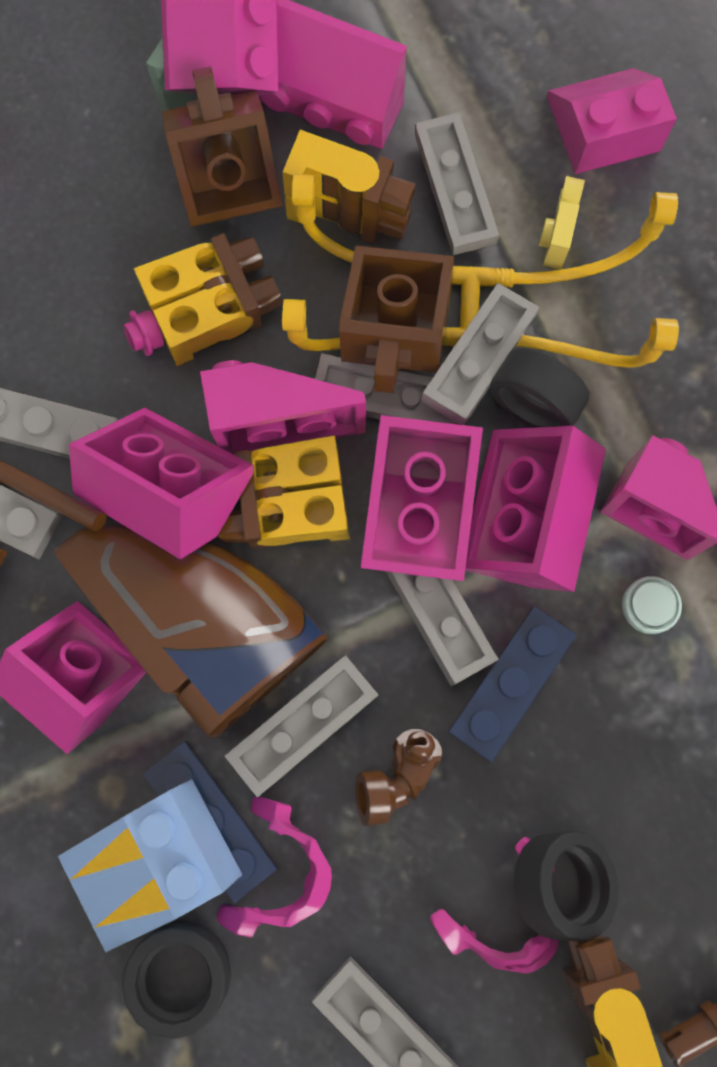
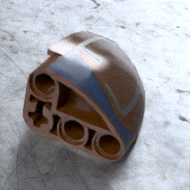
M119 525L103 526L97 532L84 527L77 530L53 550L85 596L164 693H173L177 696V701L208 737H219L231 728L310 658L329 638L301 605L274 579L241 557L209 542L180 560L126 526Z

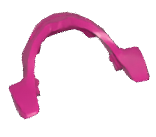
M253 797L250 810L253 814L270 822L268 829L276 831L279 835L286 834L291 836L306 852L311 868L305 878L304 893L293 904L280 909L260 910L257 907L250 908L245 906L243 908L226 903L222 904L217 912L216 919L219 924L237 935L252 938L257 926L261 924L292 927L319 911L330 892L331 868L317 841L291 824L290 815L292 808L288 804L263 797Z
M524 837L516 844L515 849L519 855L530 839ZM439 909L430 916L431 924L453 955H457L465 949H471L494 969L525 974L534 972L549 962L559 946V940L538 935L528 940L521 951L504 953L491 949L476 939L475 932L470 931L466 925L461 927L445 910Z

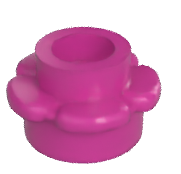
M134 310L130 311L129 320L131 322L123 324L126 339L134 352L141 350L146 356H150L153 354L154 349L164 346L163 335L158 322L150 310L138 314Z

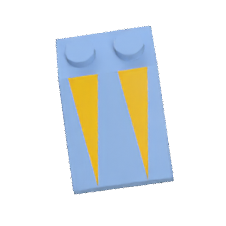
M192 779L153 799L58 856L105 952L177 919L220 895L242 876L236 861Z

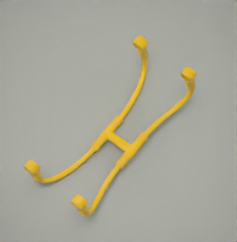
M294 174L292 205L296 206L298 221L302 223L307 234L319 246L333 255L352 263L354 251L341 246L327 237L314 222L316 218L315 175ZM654 192L650 202L649 214L640 230L641 236L619 253L590 264L545 272H514L512 268L454 266L452 285H461L460 328L446 327L443 346L454 347L478 313L480 286L495 287L499 283L504 287L512 288L513 284H546L574 280L607 271L632 259L641 253L651 242L658 239L665 225H673L678 210L677 193ZM284 299L282 327L283 331H287L290 342L306 351L340 350V337L331 339L307 338L306 300ZM654 318L650 325L649 338L640 349V354L631 356L606 353L523 335L516 347L549 351L609 366L635 368L657 361L664 351H673L678 341L679 325L677 319Z

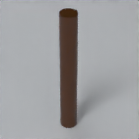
M0 460V482L95 532L102 529L107 519L105 513Z

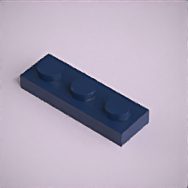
M536 606L531 608L499 655V660L493 664L448 730V733L487 761L493 762L577 635Z
M188 741L181 743L142 773L158 797L191 779L193 780L242 873V876L225 890L234 904L279 868Z

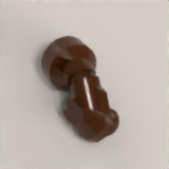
M410 729L404 731L395 739L393 744L394 755L392 758L393 779L390 780L382 770L364 771L357 774L355 784L356 804L360 820L364 826L387 824L396 809L409 804V797L415 801L419 792L425 789L432 770L439 765L442 757V748L438 740L430 733L421 729Z

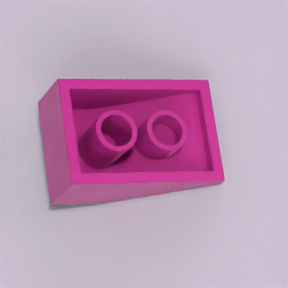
M236 360L223 361L214 365L212 370L200 372L210 432L218 447L234 455L236 451L250 450L252 452L261 448L334 435L335 439L366 433V400L364 392L253 362L243 364Z
M380 416L361 568L464 581L483 427Z

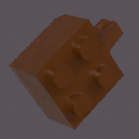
M211 66L192 70L198 100L187 102V106L162 111L166 139L191 227L283 206L266 120L257 90L232 96L230 93L218 95Z
M364 246L355 247L340 316L341 362L374 365V391L394 394L399 369L437 373L439 370L452 294L454 256Z

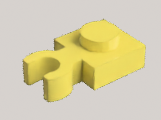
M569 176L565 178L558 200L555 219L546 217L542 229L539 246L547 248L543 266L561 270L570 249L585 180Z

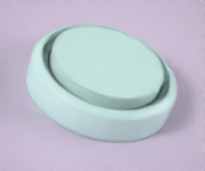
M646 576L636 580L626 589L622 598V610L627 622L633 628L646 634H658L669 630L677 623L682 611V601L679 592L669 581L657 576Z

